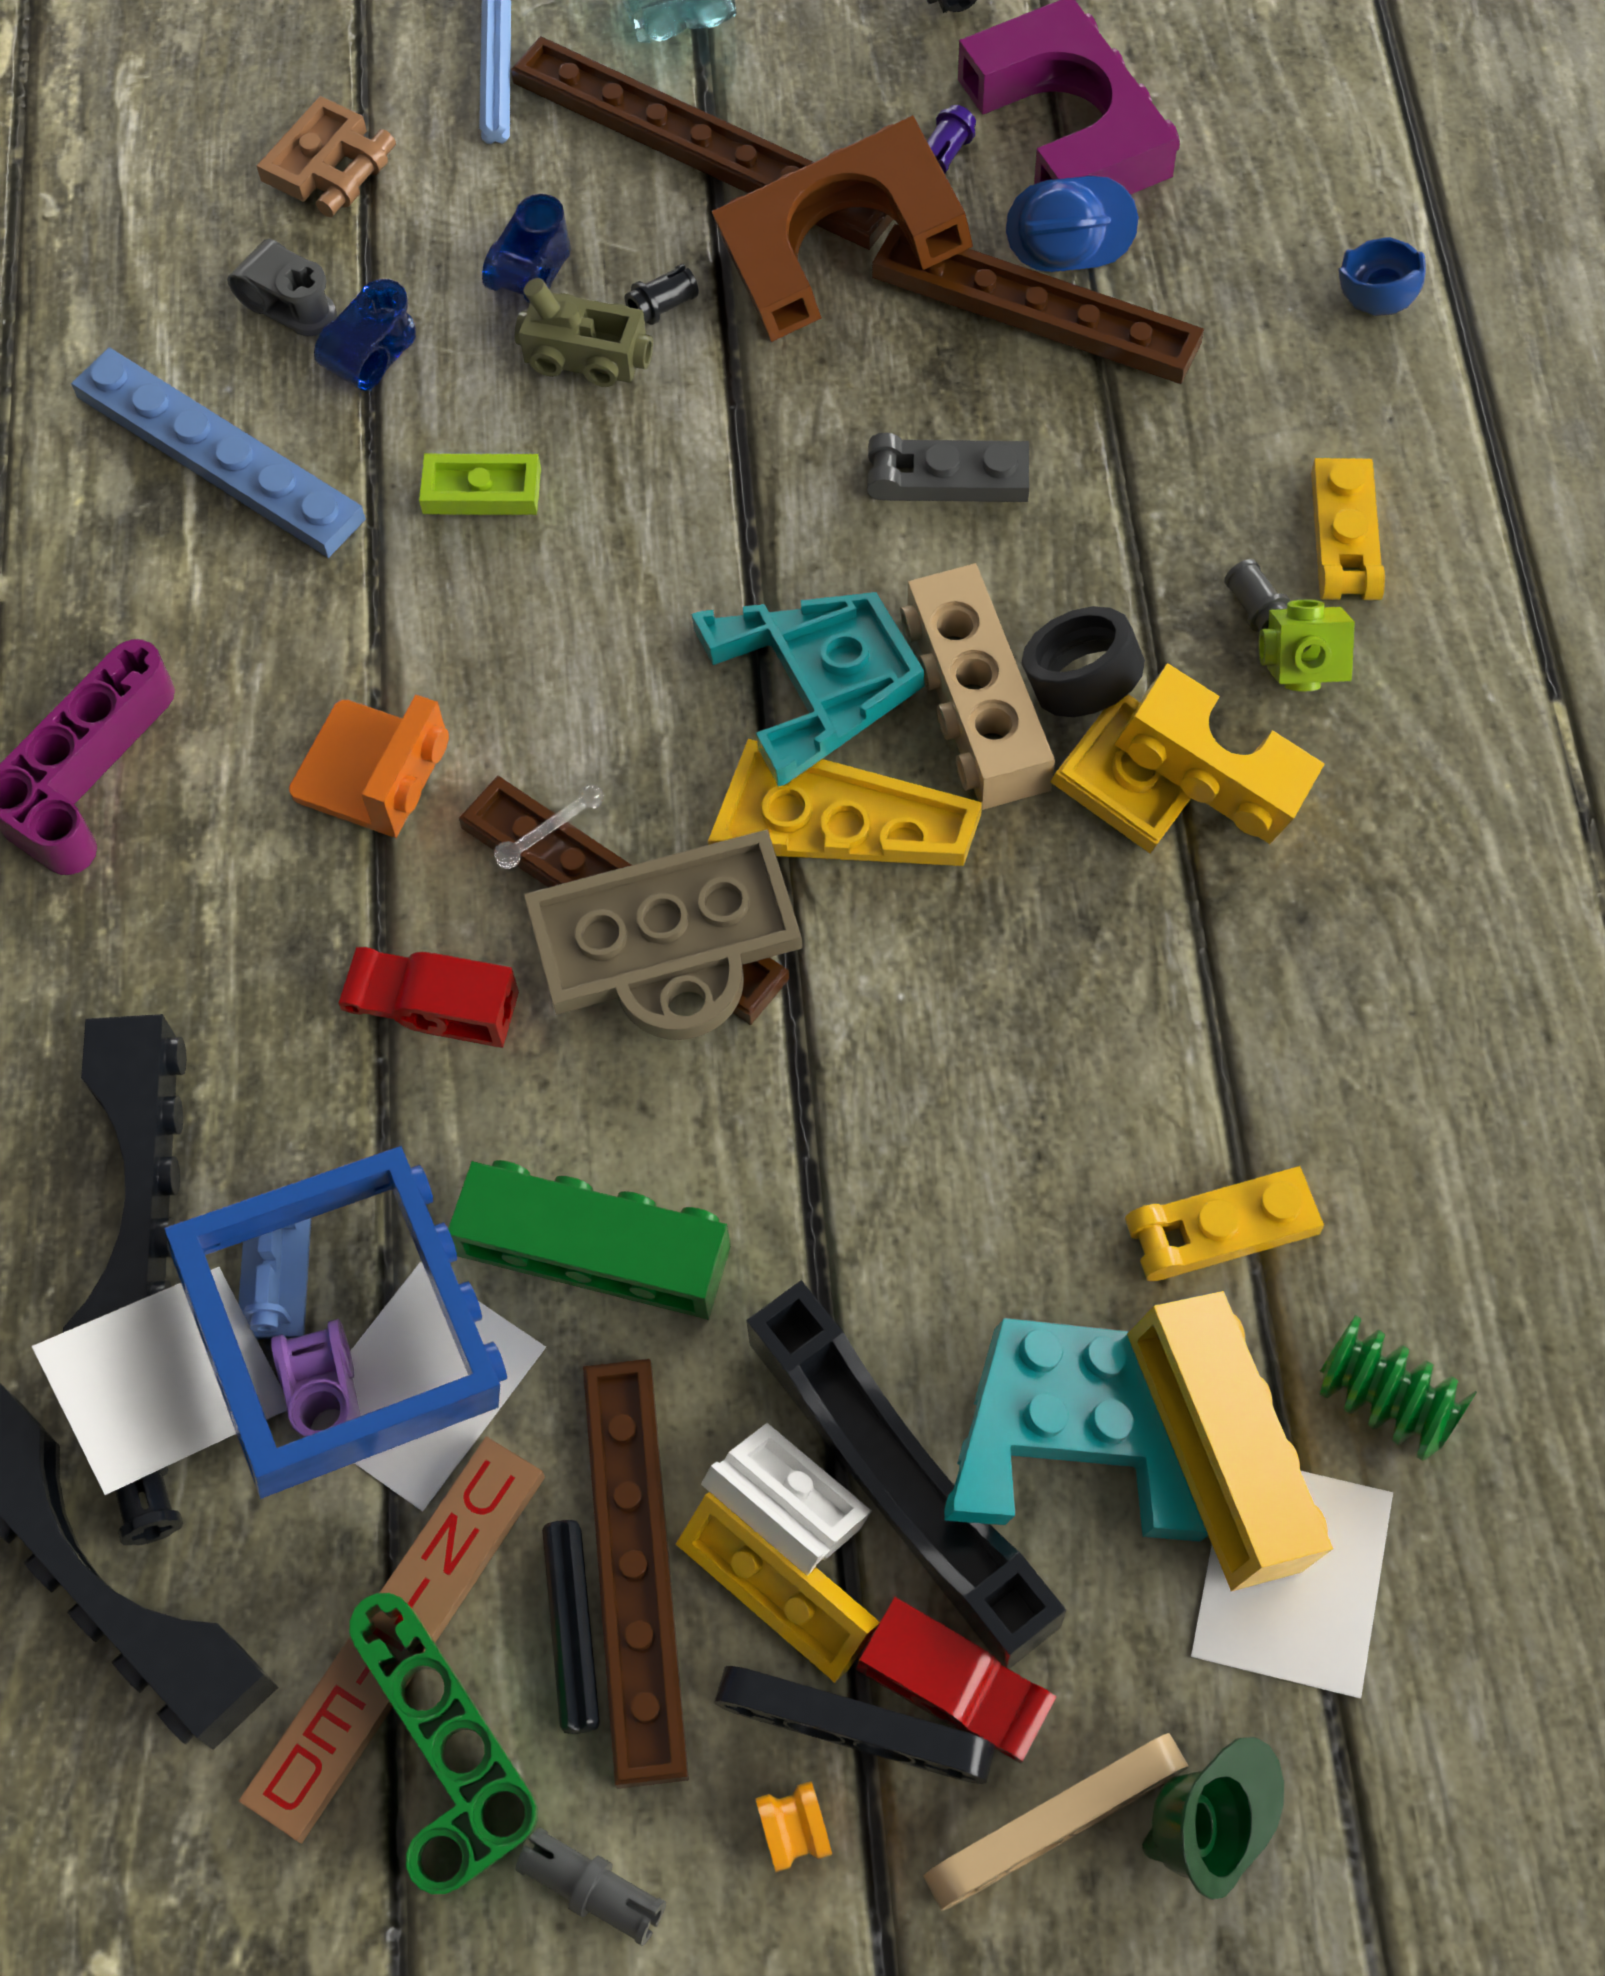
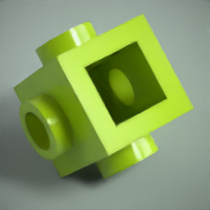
M1294 600L1287 603V609L1269 610V628L1261 629L1259 633L1260 663L1262 666L1267 665V669L1279 684H1284L1286 689L1292 691L1318 690L1321 688V682L1352 681L1355 621L1342 607H1324V603L1317 600Z

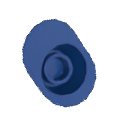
M1084 176L1046 180L1030 185L1015 198L1007 215L1006 234L1010 248L1018 259L1035 270L1057 272L1095 268L1115 262L1128 251L1137 234L1139 216L1135 201L1126 188L1109 177Z

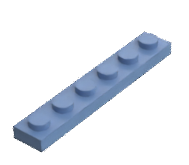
M110 347L71 383L77 398L327 558L366 520L360 504Z

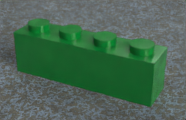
M503 1160L494 1161L492 1166L471 1161L448 1227L456 1248L457 1257L709 1320L731 1247L727 1224L721 1223L720 1219L709 1211L695 1207H684L681 1212L657 1207L652 1199L629 1191L619 1192L616 1197L593 1191V1188L588 1183L569 1176H557L554 1181L531 1176L526 1168Z

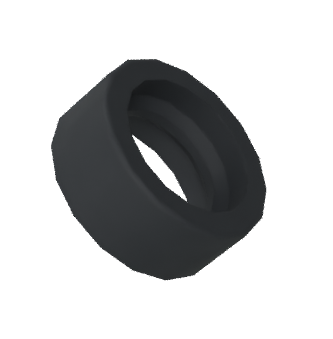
M1091 606L1069 611L1052 619L1036 631L1024 647L1021 663L1041 708L1055 716L1074 718L1100 712L1115 705L1128 695L1143 676L1145 659L1126 615L1110 607ZM1106 651L1105 654L1091 664L1080 669L1060 672L1078 658L1087 654Z

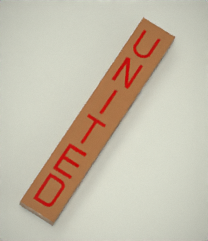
M486 1436L380 1593H391L401 1597L416 1612L436 1643L545 1479L543 1471ZM381 1611L372 1618L376 1630L368 1636L369 1642L380 1639L391 1648L399 1661L385 1666V1671L389 1676L404 1659L425 1652V1647L421 1642L418 1643L411 1653L402 1644L395 1631L398 1623L403 1621L401 1614L395 1618H390ZM351 1636L239 1799L240 1803L301 1844L393 1708L355 1648ZM414 1674L409 1678L406 1686L408 1685Z

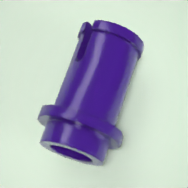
M951 105L948 109L940 111L936 117L937 127L927 140L944 174L948 171L949 165L962 145L971 143L975 137L976 119L968 109L960 105Z

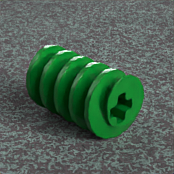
M1355 1315L1320 1370L1323 1373L1320 1395L1324 1398H1329L1345 1387L1347 1389L1344 1405L1346 1412L1352 1414L1367 1402L1370 1403L1372 1406L1368 1426L1372 1429H1377L1389 1419H1395L1396 1423L1392 1441L1397 1445H1401L1414 1434H1418L1420 1440L1416 1457L1424 1461L1443 1447L1477 1392L1474 1391L1457 1403L1455 1396L1458 1380L1453 1376H1449L1435 1387L1430 1386L1434 1367L1431 1362L1426 1360L1412 1371H1407L1406 1365L1409 1349L1401 1345L1386 1357L1383 1356L1381 1353L1385 1333L1378 1329L1361 1342L1357 1339L1361 1318Z

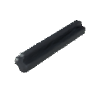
M561 1520L547 1523L542 1530L559 1724L564 1733L580 1734L598 1729L600 1719L582 1530L575 1520Z

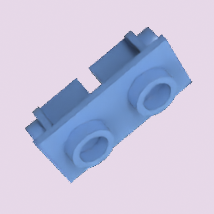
M311 1218L243 1242L238 1304L256 1339H272V1337L281 1334L286 1338L303 1336L305 1333Z

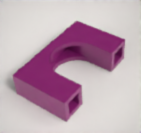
M1058 0L959 40L958 81L982 115L1043 92H1064L1077 95L1092 103L1102 113L1103 117L1093 125L1037 148L1034 184L1046 180L1084 176L1109 177L1123 185L1131 195L1173 177L1176 153L1180 148V139L1176 127L1170 120L1163 118L1152 103L1147 88L1143 84L1136 82L1125 67L1120 52L1115 48L1111 49L1099 33L1093 16L1089 13L1085 14L1075 0Z

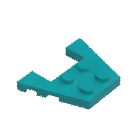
M877 592L801 600V609L769 612L765 604L743 606V615L715 618L714 610L699 611L691 614L694 631L712 665L770 645L807 708L809 714L756 733L758 750L778 787L789 783L925 687L924 669Z
M1004 1318L996 1326L974 1400L976 1409L969 1435L963 1441L957 1464L960 1465L954 1489L948 1495L945 1505L944 1516L946 1521L1006 1525L1015 1516L1011 1456L1134 1467L1137 1477L1142 1537L1200 1542L1208 1536L1127 1336L1129 1331Z

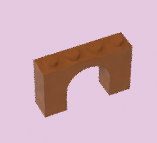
M913 115L896 124L885 126L873 135L845 148L837 149L795 172L787 173L778 180L745 196L737 197L728 204L712 211L725 247L771 342L822 318L811 286L798 262V253L808 231L818 221L833 212L851 207H867L886 213L900 226L922 270L973 247L965 211Z

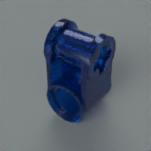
M535 194L520 202L501 236L490 247L486 255L482 270V283L485 288L494 291L501 287L524 295L527 303H530V301L524 294V287L529 281L541 278L550 290L554 278L571 252L563 205L557 198L547 194Z
M378 279L365 285L345 310L334 321L325 326L320 333L314 348V359L317 364L362 391H368L376 386L386 370L412 345L416 338L415 323L413 318L406 312L408 309V297L404 287L390 279Z

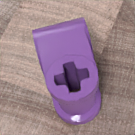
M339 1319L329 1321L327 1329L287 1340L283 1334L272 1337L273 1358L284 1391L288 1418L300 1439L323 1431L312 1430L311 1426L314 1419L326 1410H340L338 1420L331 1427L361 1416L353 1382L354 1367L343 1325Z

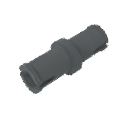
M542 1828L536 1829L529 1838V1841L535 1844L533 1850L526 1845L523 1847L516 1863V1871L522 1875L526 1874L568 1899V1909L579 1916L585 1917L588 1913H591L635 1939L637 1944L644 1946L653 1934L648 1928L650 1924L657 1928L666 1908V1901L661 1898H655L613 1873V1864L598 1855L591 1860L550 1836L546 1830Z

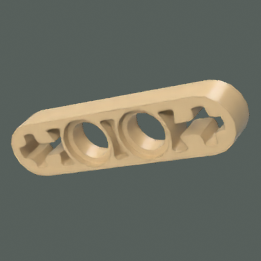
M1164 1734L952 1855L926 1872L923 1877L941 1911H944L1152 1792L1173 1777L1181 1774L1189 1765L1171 1734Z

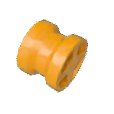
M812 1781L797 1785L793 1795L777 1799L770 1794L755 1798L775 1872L789 1869L795 1858L807 1854L817 1859L832 1855Z

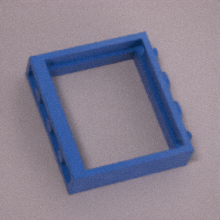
M402 1146L164 1228L171 1258L260 1499L499 1408V1382L507 1379L503 1359L493 1341L487 1344L482 1342L475 1322L482 1320V1313L474 1289L469 1281L458 1284L450 1264L457 1261V1252L449 1229L444 1222L434 1225L426 1206L433 1203V1195L427 1176L421 1165L410 1168ZM393 1190L468 1376L277 1448L205 1255Z

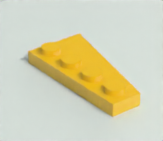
M748 739L709 836L708 845L768 829L776 856L964 866L981 817L982 802L821 759L789 783L778 787L758 750L757 741Z

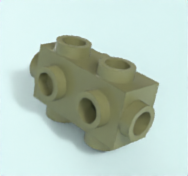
M535 278L525 285L524 294L529 299L530 305L527 311L519 313L514 337L515 343L521 345L524 362L530 363L535 371L549 377L560 375L562 370L582 373L591 383L600 387H610L615 384L616 380L631 383L636 368L645 370L648 368L653 352V337L646 334L643 310L630 308L618 303L608 304L577 298L566 293H551L541 278Z

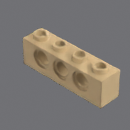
M974 563L908 581V605L900 608L903 630L908 642L918 641L922 655L918 657V661L924 669L925 688L927 691L933 689L937 691L941 704L937 705V715L943 736L946 740L955 739L960 754L956 755V766L963 788L966 791L974 789L978 801L982 802V810L1051 791L1052 783L1050 781L1053 778L1055 759L977 564ZM956 636L961 637L963 639L950 640L947 639V637ZM970 684H975V685H979V686H981V687H983V688H980V689H968V688H965L964 686H965V685H970ZM994 733L1001 735L1003 738L992 740L982 735Z

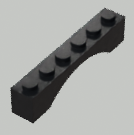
M163 1014L85 1019L81 1078L98 1103L106 1111L116 1130L124 1160L125 1202L120 1232L107 1267L86 1302L63 1327V1333L172 1287L170 1281L165 1280L166 1258L171 1257L164 1228L175 1224L173 1218L169 1217L170 1196L177 1195L180 1188L179 1163L176 1156H172L173 1135L181 1134L183 1129L182 1102L180 1097L175 1095L177 1075L185 1074L187 1057L183 1038L175 1036Z
M802 1280L746 1320L749 1343L752 1349L1001 1665L1010 1669L1061 1628L1066 1613L1065 1607L1024 1556L991 1524L945 1520L944 1509L948 1495L954 1489V1484L905 1425L858 1357L844 1332Z
M0 1383V1536L8 1544L16 1537H19L33 1552L24 1561V1564L51 1593L62 1585L77 1602L67 1611L75 1623L94 1642H97L103 1635H106L121 1653L112 1661V1664L130 1685L139 1693L150 1685L166 1704L157 1712V1715L171 1732L185 1745L195 1736L214 1750L279 1687L242 1646L218 1623L182 1620L146 1609L120 1595L101 1579L80 1549L66 1515L60 1483V1445L24 1405Z

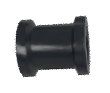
M168 1466L115 1490L124 1524L118 1531L120 1542L123 1545H144L156 1542L182 1528L181 1514L176 1510H172L163 1478L168 1472ZM140 1492H144L149 1507L147 1509H143L141 1506Z

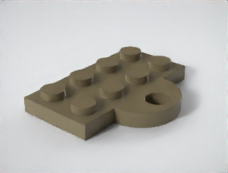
M768 829L524 894L556 1015L618 998L623 1011L636 1026L653 1036L664 1039L685 1040L713 1031L731 1016L739 1003L744 982L743 964L803 948L800 930ZM684 992L699 994L705 1000L702 1009L691 1016H679L670 1010L669 1005L674 997Z

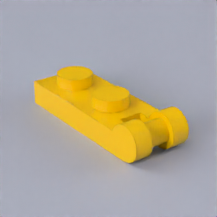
M1314 458L1311 479L1320 599L1340 600L1342 594H1361L1362 600H1382L1385 588L1384 566L1381 565L1373 459ZM1342 568H1359V571H1343Z
M1301 1166L1164 1205H1145L1125 1216L1131 1238L1139 1239L1145 1255L1140 1259L1147 1281L1164 1280L1320 1235L1324 1227ZM1180 1229L1185 1245L1180 1247L1169 1246L1165 1232Z

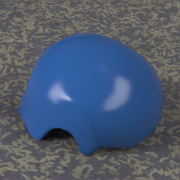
M1391 237L1368 240L1354 250L1348 249L1344 253L1342 266L1338 269L1342 293L1357 310L1374 316L1394 315L1408 308L1423 288L1426 274L1424 253L1417 252L1409 243Z

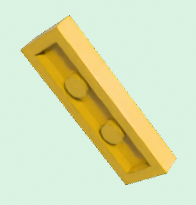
M710 1492L705 1494L676 1542V1545L834 1683L850 1669L880 1624V1621L818 1568L815 1567L808 1576L804 1574Z

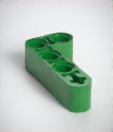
M375 1593L364 1598L355 1607L350 1618L349 1633L355 1648L456 1805L423 1828L411 1840L406 1853V1868L411 1881L420 1890L430 1894H447L463 1887L524 1843L533 1833L538 1821V1806L532 1792L416 1612L399 1596L391 1593ZM381 1611L390 1618L402 1615L403 1621L398 1623L395 1631L404 1647L410 1653L419 1642L425 1647V1652L404 1659L390 1676L385 1671V1666L399 1662L391 1648L380 1639L374 1640L371 1643L368 1640V1636L376 1630L372 1618ZM424 1669H432L441 1675L444 1682V1693L441 1700L433 1708L417 1711L406 1700V1684L414 1673ZM462 1730L476 1732L484 1744V1756L481 1763L468 1773L453 1772L447 1766L444 1758V1748L447 1741L453 1734ZM500 1792L516 1794L522 1800L525 1808V1819L522 1826L516 1833L508 1837H500L493 1834L487 1828L484 1821V1809L487 1802ZM439 1836L453 1839L459 1845L462 1852V1864L459 1872L448 1881H437L430 1878L422 1865V1854L426 1845L432 1839Z

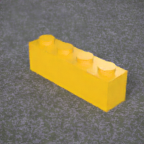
M1224 1291L1153 1306L1127 1333V1336L1230 1590L1235 1591L1302 1573L1333 1550V1546L1328 1537L1325 1517L1314 1504L1301 1474L1296 1449L1286 1439L1274 1411L1269 1386L1260 1377L1245 1343V1332L1241 1321L1233 1314Z

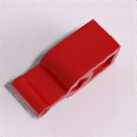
M356 947L338 1004L341 1010L357 1015L369 1014L394 1019L402 1026L413 1031L503 1048L519 990L512 967L431 952H415L409 957L378 952L368 947Z
M894 1597L856 1667V1670L939 1720L957 1729L988 1740L1002 1754L1020 1764L1027 1755L1056 1699V1696L1045 1688L1028 1681L1001 1665L988 1651L897 1597Z

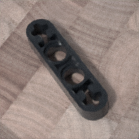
M724 1667L714 1701L717 1706L737 1715L970 1783H987L995 1751L993 1743L976 1735L742 1667Z

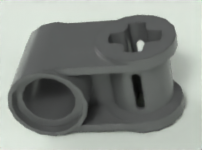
M264 239L227 278L232 293L245 307L255 313L266 315L292 329L297 334L317 336L328 331L336 322L337 311L333 300L326 296L324 291L327 280L322 267L316 262L309 261L287 250L275 240Z

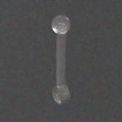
M591 784L585 786L577 800L515 843L509 841L500 843L494 851L497 864L505 869L516 867L520 862V854L585 808L594 809L599 807L604 798L601 788Z

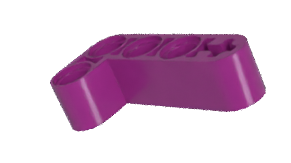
M131 639L113 648L0 763V832L8 841L57 874L72 875L79 873L90 866L96 857V840L74 804L149 728L174 699L175 688L158 649L152 643L143 639ZM23 802V803L20 804L19 806H17V807H15V808H12V807L15 806L16 804ZM69 832L62 839L55 840L61 834Z

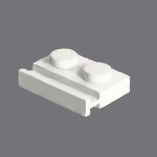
M768 1423L764 1424L729 1451L722 1462L718 1463L716 1461L711 1465L701 1483L704 1488L807 1576L822 1559L825 1561L862 1528L872 1511Z

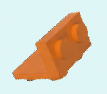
M415 694L403 718L351 700L338 701L331 710L289 786L292 799L303 806L397 838L409 814L417 806L422 789L430 774L443 757L447 748L449 733L445 728L438 702Z

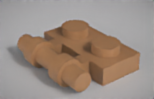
M319 96L259 162L257 170L261 182L302 202H305L316 188L324 191L316 201V206L323 215L333 217L341 207H349L360 194L359 186L369 175H377L388 163L387 155L395 147L396 141L388 131L380 129L371 140L364 137L363 135L367 130L362 115ZM346 156L353 161L342 172L335 167Z

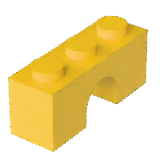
M1167 663L1143 696L1114 745L1128 753L1138 765L1147 769H1153L1181 787L1183 792L1191 799L1206 803L1234 821L1235 825L1244 833L1259 837L1268 844H1271L1295 818L1325 763L1273 730L1252 754L1239 755L1225 750L1213 738L1209 728L1210 713L1220 696Z

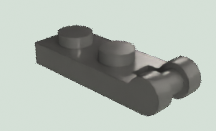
M878 433L869 440L868 458L874 467L867 476V491L875 499L891 501L1028 502L1029 441L902 440L899 436L892 433ZM897 468H914V473H901Z

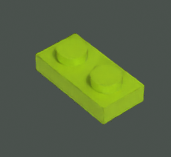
M424 453L419 497L422 513L441 515H537L541 475L539 454Z

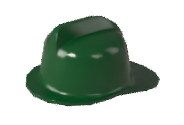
M1256 1737L1237 1738L1224 1747L1203 1771L1176 1776L1167 1781L1160 1788L1154 1803L1152 1828L1142 1843L1144 1854L1152 1860L1163 1862L1165 1867L1176 1874L1189 1878L1197 1892L1206 1898L1214 1900L1226 1897L1235 1887L1241 1875L1266 1848L1278 1828L1284 1806V1778L1280 1762L1270 1745Z

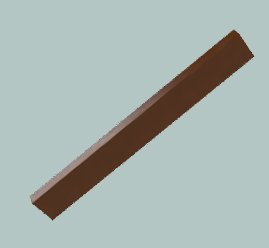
M542 36L536 40L511 69L514 84L748 194L778 180L787 173L795 172L814 163ZM851 207L833 212L822 218L815 225L870 250L893 221V218L873 208Z

